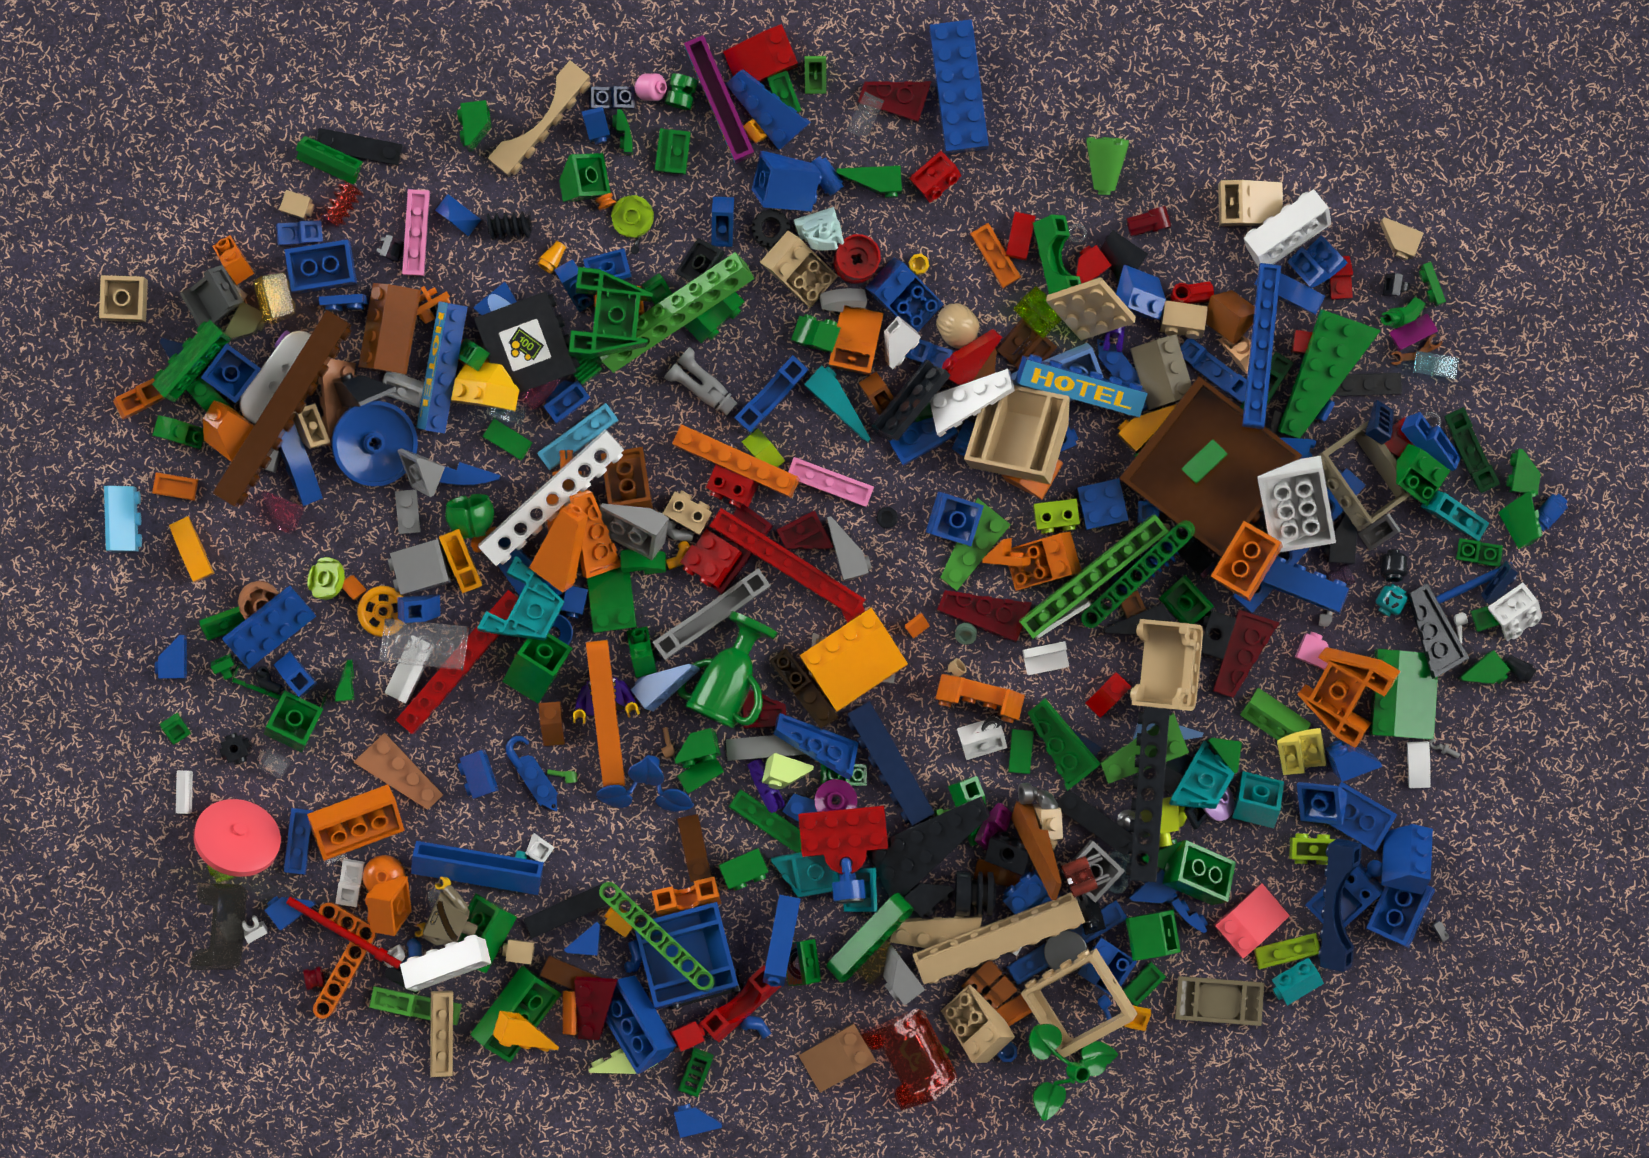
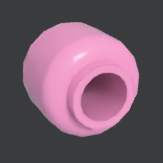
M642 74L635 83V92L643 101H659L666 94L667 84L660 74Z

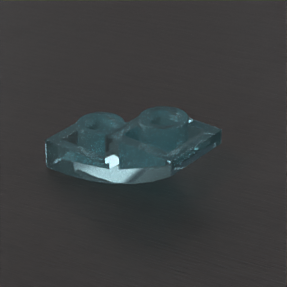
M1416 351L1413 372L1456 379L1459 358Z

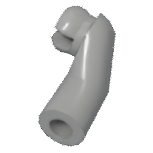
M668 521L666 533L674 540L692 541V531L678 530L675 528V521Z

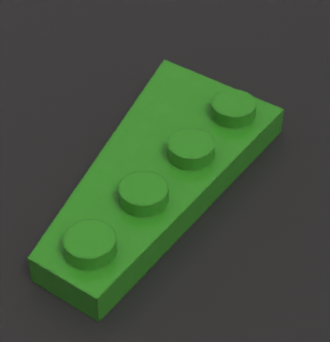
M977 498L975 503L984 505L972 546L957 542L940 577L956 591L1011 525L979 498Z
M1174 712L1169 715L1166 762L1189 753ZM1155 724L1147 733L1155 736L1158 734L1159 728ZM1137 737L1101 762L1108 784L1138 773V768L1134 767L1135 754L1140 755V746H1136ZM1148 745L1145 748V754L1151 758L1157 755L1156 747Z

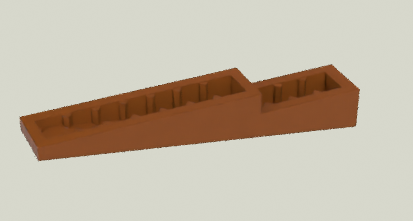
M1016 801L1011 819L1050 899L1057 900L1062 882L1048 830L1039 829L1033 803L1021 804L1019 801Z

